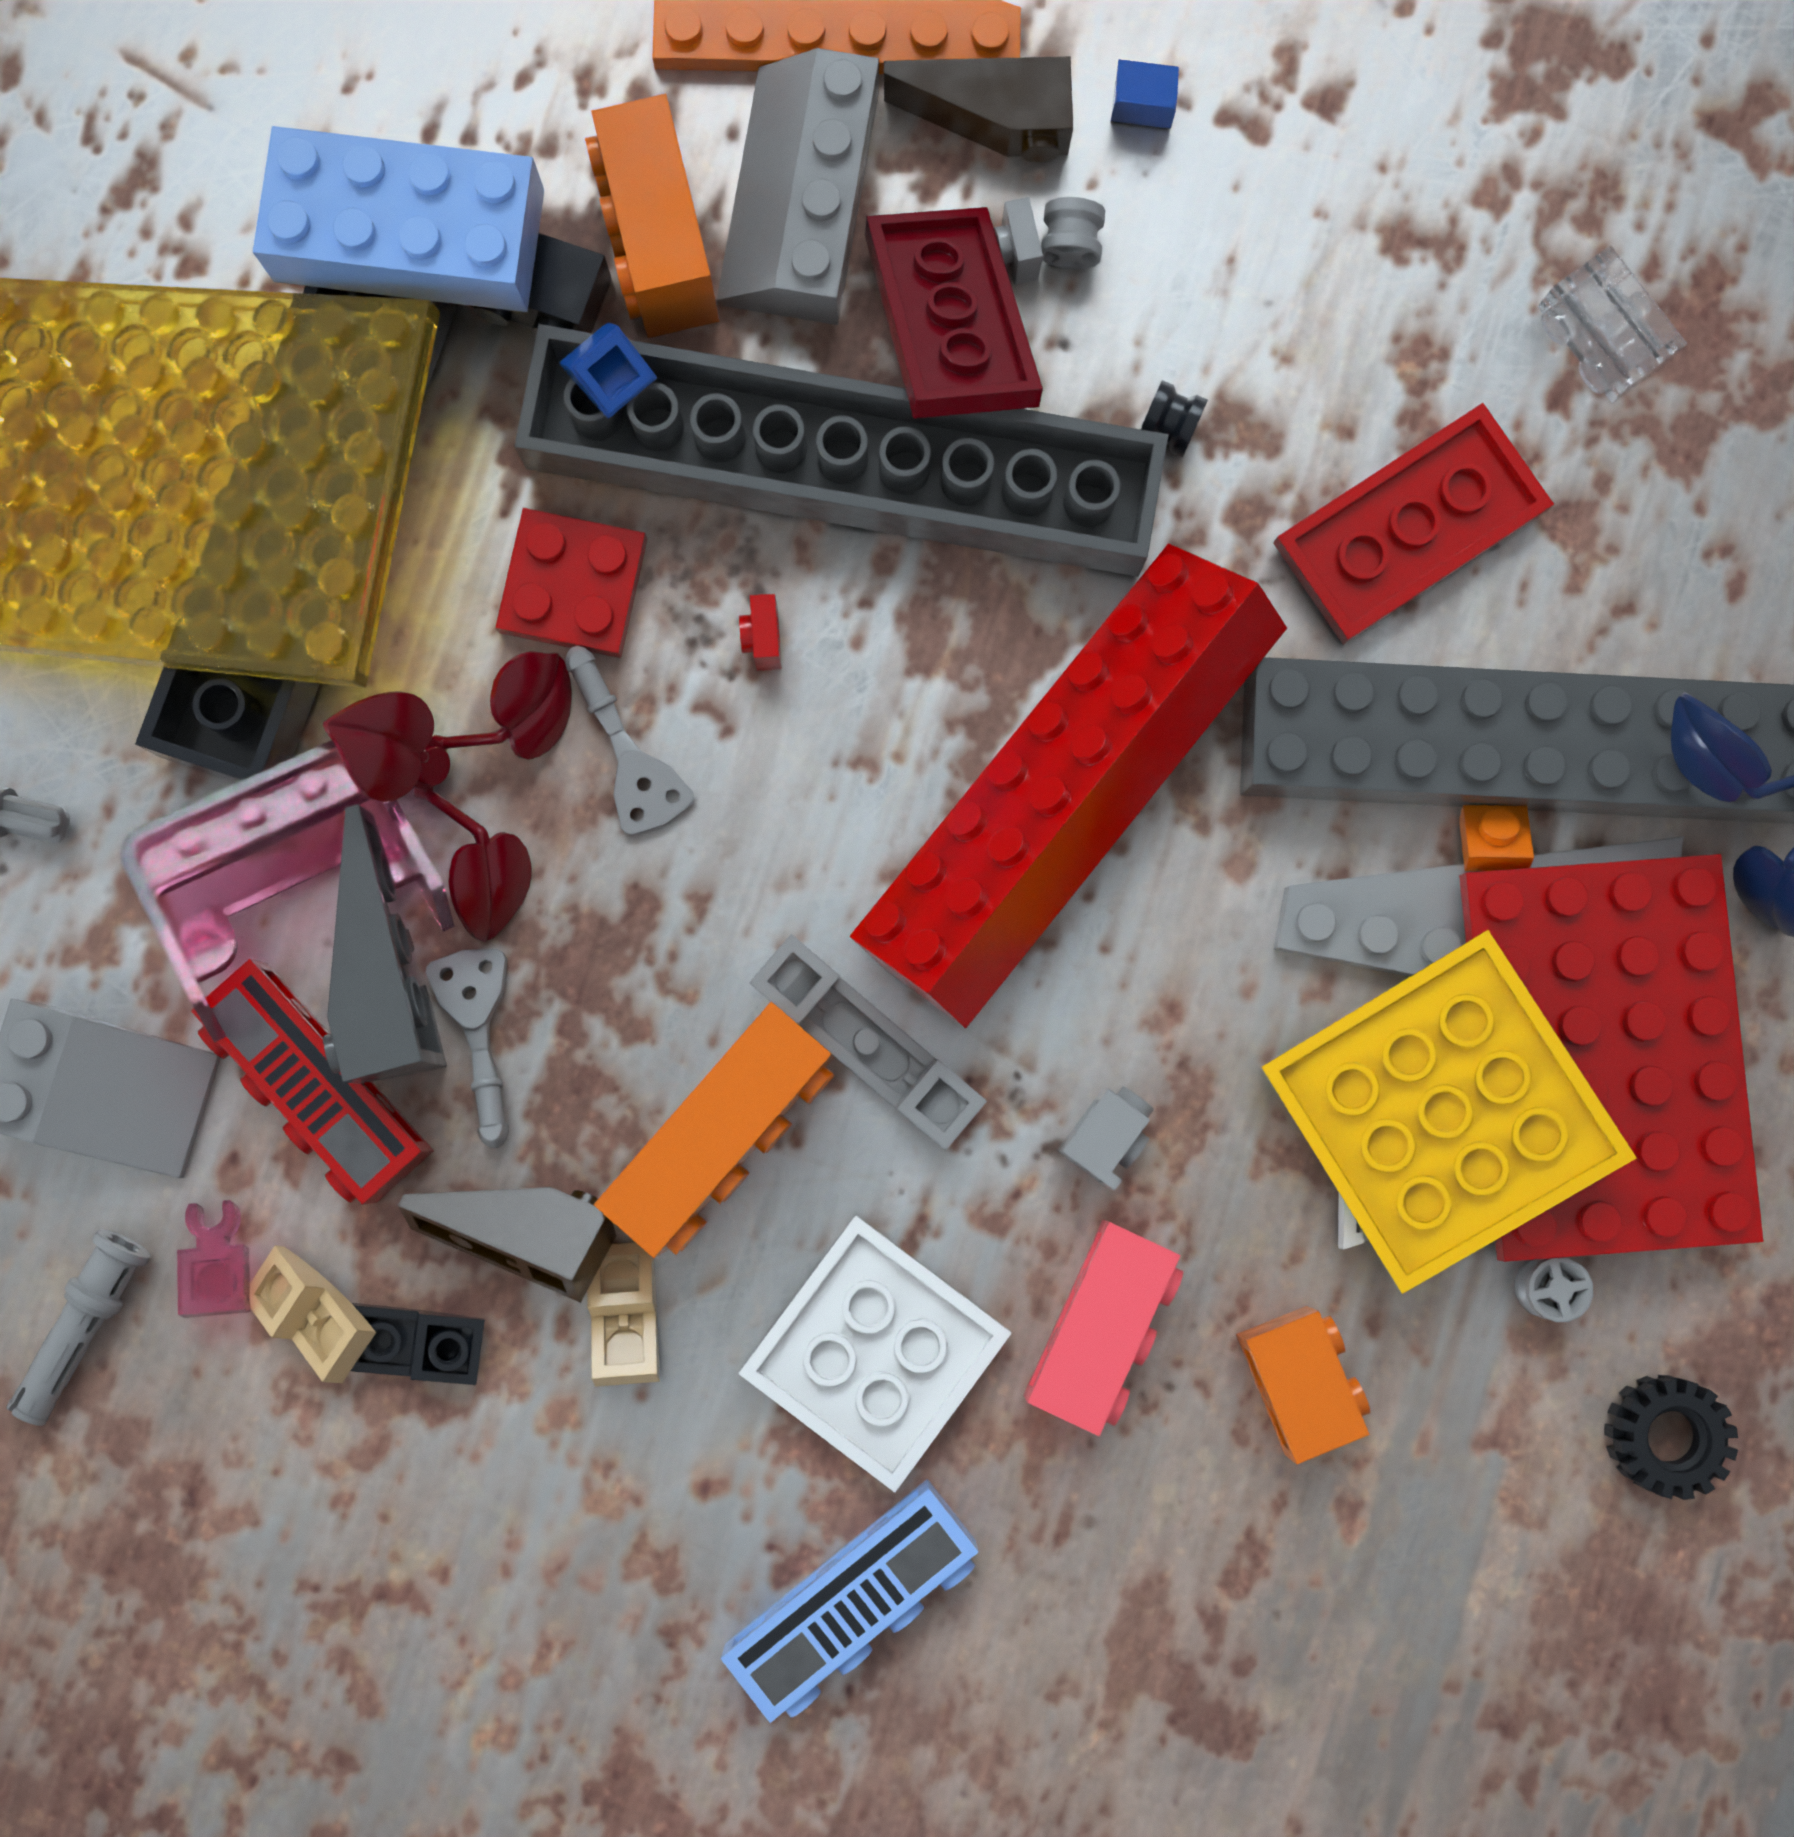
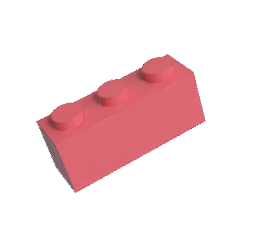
M1102 1220L1023 1394L1027 1403L1099 1437L1105 1423L1115 1426L1129 1398L1130 1390L1122 1387L1131 1365L1135 1363L1142 1366L1155 1341L1157 1330L1149 1327L1158 1305L1161 1303L1169 1306L1180 1286L1183 1271L1176 1268V1265L1181 1255L1109 1221Z

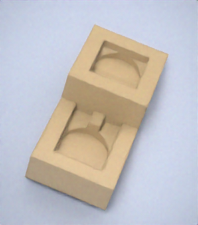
M636 1242L612 1244L587 1290V1308L591 1315L592 1381L595 1387L660 1382L654 1258Z
M275 1245L242 1295L271 1338L292 1339L322 1382L343 1383L376 1333L364 1316L334 1285L284 1246Z

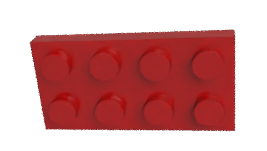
M1481 403L1277 536L1273 544L1344 645L1547 512L1554 503L1485 404Z

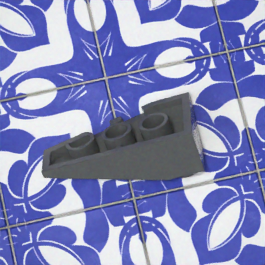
M359 804L345 808L327 1013L331 1034L324 1035L323 1038L325 1055L334 1074L341 1072L343 1082L354 1084L447 1067L426 985L419 986L416 978L410 976L406 964L412 962V952L415 949L409 929L405 928L398 913L390 914L387 904L396 901V886L374 815Z

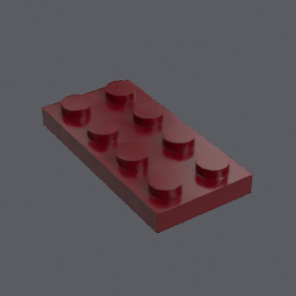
M980 207L866 216L865 238L913 419L1040 407L1043 387L988 208Z

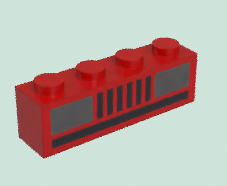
M248 959L191 1010L203 1025L198 1030V1035L203 1042L220 1058L226 1059L229 1055L246 1073L240 1078L244 1088L261 1105L267 1107L272 1103L288 1120L282 1126L285 1134L305 1154L309 1155L315 1151L330 1168L325 1174L327 1181L346 1201L352 1203L357 1198L362 1205L377 1203L434 1152L430 1145L373 1081L361 1084L347 1083L342 1081L341 1072L335 1074L332 1072L323 1044L324 1035L330 1033L268 963Z

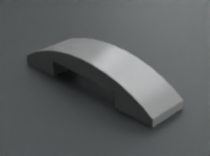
M792 934L789 935L749 982L770 1002L772 1001L835 1058L944 1150L948 1149L987 1102L940 1060L934 1058L845 982L837 972Z

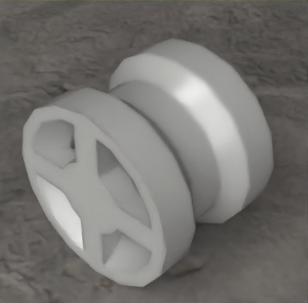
M1060 197L1046 203L1043 221L1049 230L1048 236L1041 242L1042 260L1051 266L1073 270L1087 269L1099 264L1102 255V245L1097 240V232L1104 227L1106 213L1104 207L1096 201L1080 197Z
M1566 1257L1526 1260L1518 1269L1514 1280L1515 1294L1520 1305L1528 1313L1553 1322H1570L1581 1317L1589 1308L1593 1298V1282L1588 1271L1578 1262ZM1547 1273L1550 1274V1280L1547 1282L1546 1287L1539 1288L1543 1286L1544 1281L1548 1278Z

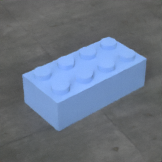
M272 126L253 253L273 282L527 312L544 187L534 159L529 156Z

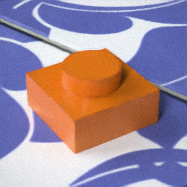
M1463 805L1459 824L1465 871L1531 868L1534 854L1527 806Z

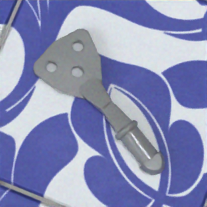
M572 647L566 655L568 673H572L589 706L587 711L590 714L594 713L609 735L618 761L613 796L621 829L625 833L632 835L665 825L693 803V791L669 765L640 751L624 730L614 705L617 698L615 695H611L593 661L595 657L584 647ZM645 777L650 781L651 786L647 791H641L637 788V781L640 778ZM671 789L679 793V799L675 803H669L666 800L665 795ZM641 808L644 813L642 820L634 821L630 817L631 810Z
M498 949L461 950L430 962L426 967V975L439 1005L463 1027L472 1051L474 1082L471 1084V1090L475 1092L480 1125L477 1129L478 1135L488 1147L498 1148L507 1140L509 1125L505 1124L500 1090L503 1082L502 1079L498 1078L490 1050V1020L504 994L508 960L505 954ZM485 963H492V969L488 973L481 971ZM446 971H453V977L450 980L444 981L442 979ZM470 989H475V997L471 1000H466V992Z

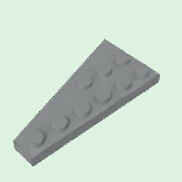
M1684 836L1534 855L1531 868L1681 857ZM1464 864L1290 885L1284 890L1274 950L1411 977L1466 943L1459 875L1480 871H1465Z

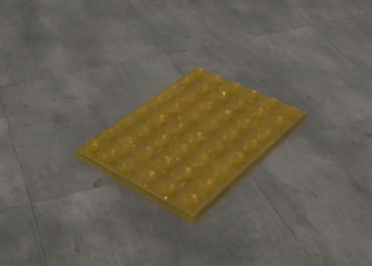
M0 278V651L366 688L440 310L430 300Z

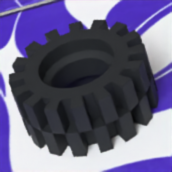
M1658 1375V1379L1645 1376L1637 1379L1639 1385L1637 1388L1625 1386L1619 1392L1624 1401L1621 1405L1612 1402L1607 1412L1615 1415L1614 1424H1604V1435L1613 1438V1445L1606 1446L1610 1458L1619 1461L1620 1464L1616 1468L1620 1473L1633 1480L1634 1484L1669 1499H1672V1496L1682 1500L1695 1499L1694 1491H1699L1706 1495L1715 1490L1710 1481L1714 1477L1723 1481L1727 1478L1731 1471L1724 1468L1722 1464L1725 1458L1736 1461L1738 1449L1728 1446V1438H1738L1737 1426L1728 1424L1725 1418L1732 1416L1727 1405L1716 1402L1715 1400L1718 1395L1710 1389L1670 1375ZM1676 1411L1684 1415L1691 1425L1693 1432L1692 1444L1688 1452L1680 1459L1661 1461L1654 1455L1649 1446V1428L1659 1415Z

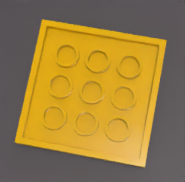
M1489 930L1262 1066L1266 1076L1402 1294L1637 1158Z

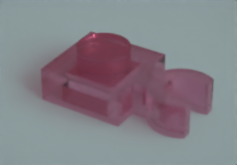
M231 1200L223 1201L222 1220L216 1226L209 1228L205 1227L203 1222V1207L197 1203H191L187 1206L185 1223L191 1234L196 1237V1248L177 1250L178 1315L183 1318L250 1312L249 1247L244 1244L230 1245V1238L235 1235L241 1222L240 1210L237 1204Z

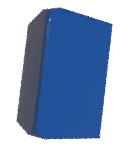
M1118 59L1111 121L1171 129L1177 106L1179 67Z
M611 323L603 325L560 361V365L608 419L657 379V376L620 327Z

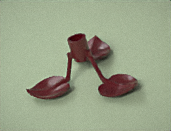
M535 651L520 653L506 662L499 670L493 681L490 695L492 716L501 726L494 732L448 737L437 734L433 736L434 718L428 705L420 697L401 691L380 693L359 700L340 710L322 724L326 733L337 747L349 777L363 795L380 802H393L405 796L414 788V796L416 798L427 800L474 836L476 843L461 846L453 855L449 868L448 883L452 904L462 925L473 938L479 941L486 942L493 939L522 905L529 890L532 877L530 856L523 842L513 834L500 832L489 839L488 832L482 825L436 793L433 787L442 783L449 773L450 758L446 752L449 748L500 744L509 738L514 754L519 758L530 760L547 753L558 742L566 728L572 701L569 673L565 661L559 653Z

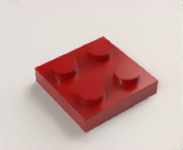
M522 508L496 622V630L504 635L568 648L580 646L592 653L621 658L647 545L646 533Z

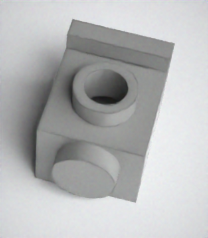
M1124 1086L1118 1094H1115L1109 1088L1102 1089L1057 1151L1107 1189L1115 1191L1122 1179L1112 1173L1118 1163L1128 1169L1140 1155L1149 1141V1137L1143 1134L1142 1130L1150 1121L1148 1117L1154 1108Z

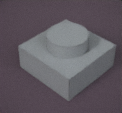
M1026 197L1007 201L1004 204L1001 226L994 227L1004 263L1010 264L1015 285L1038 280L1043 253L1030 198Z

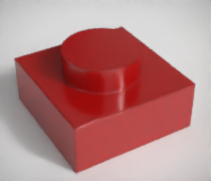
M775 594L750 595L751 615H739L742 653H753L757 671L782 669Z

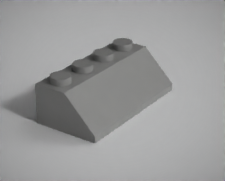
M816 48L758 68L717 294V305L838 325L879 95V58Z

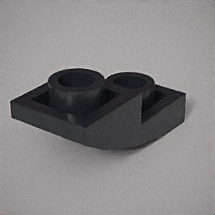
M352 1303L376 1331L351 1369L352 1372L410 1376V1380L467 1385L477 1384L484 1318Z

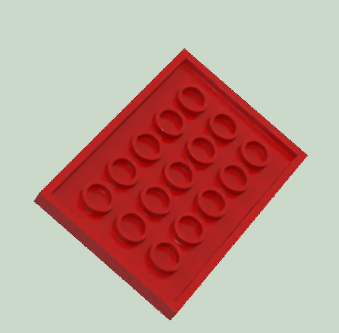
M1713 854L1480 871L1459 875L1466 943L1489 930L1637 1157L1635 1160L1495 1240L1497 1260L1509 1262L1764 1242L1722 855Z

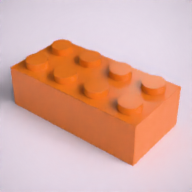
M771 1001L593 1205L653 1258L661 1255L668 1249L675 1255L680 1251L682 1252L706 1225L707 1221L699 1213L713 1198L719 1204L725 1202L750 1174L742 1166L743 1162L756 1148L763 1154L765 1152L768 1153L792 1126V1123L784 1117L799 1098H802L807 1104H811L835 1075L827 1066L834 1059L833 1055Z

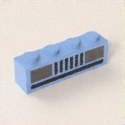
M926 1479L726 1642L721 1660L769 1723L784 1711L792 1718L806 1709L820 1695L821 1690L817 1684L834 1670L838 1669L842 1675H845L862 1663L873 1650L869 1642L889 1626L893 1633H896L911 1623L924 1609L920 1600L940 1584L947 1591L961 1582L975 1567L971 1558L979 1552L976 1540L931 1482Z

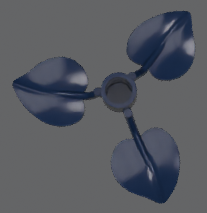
M1686 692L1677 698L1672 720L1671 749L1679 770L1695 787L1703 793L1724 802L1737 800L1744 791L1750 797L1760 799L1794 788V775L1766 783L1772 773L1769 761L1761 748L1741 729ZM1752 846L1739 856L1733 867V882L1736 892L1742 903L1756 918L1774 929H1780L1783 934L1794 937V847L1783 861L1765 847Z

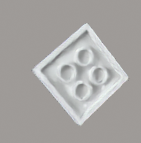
M855 1215L738 1374L893 1492H896L1012 1333Z

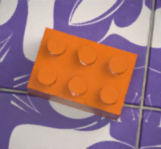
M667 94L591 110L597 135L586 137L585 142L593 174L596 178L601 209L608 236L611 240L615 256V267L630 320L642 317L648 338L720 322L711 274Z

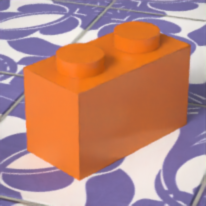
M1304 1306L1236 1334L1282 1450L1295 1464H1300L1370 1435L1363 1416L1371 1413L1370 1406L1356 1377L1347 1379L1337 1356L1346 1351L1345 1345L1330 1315L1322 1318L1318 1310Z

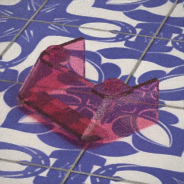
M332 740L146 823L132 831L123 843L121 849L123 867L194 1009L214 1042L227 1036L200 982L226 970L236 957L238 940L228 917L341 865L346 807L359 804L374 815L396 889L415 881L442 931L444 932L455 927L444 885L398 801L380 802L363 795L349 777L343 759Z

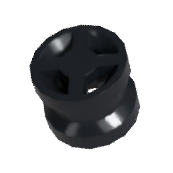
M1162 380L1141 430L1168 434L1167 444L1171 453L1183 458L1208 399L1199 395L1187 398L1178 394L1173 384Z

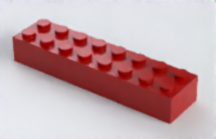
M1168 543L849 937L888 973L966 1029L1287 630V626L1259 583Z

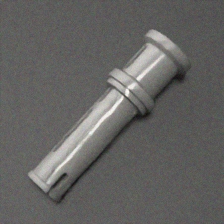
M97 1230L93 1237V1243L96 1247L80 1275L70 1278L65 1286L66 1292L64 1297L67 1302L62 1309V1313L54 1327L51 1328L22 1383L18 1386L6 1406L7 1410L12 1411L11 1414L33 1425L43 1426L47 1423L59 1396L70 1381L104 1319H110L113 1315L120 1312L123 1306L120 1296L138 1266H146L151 1254L139 1243L110 1230Z

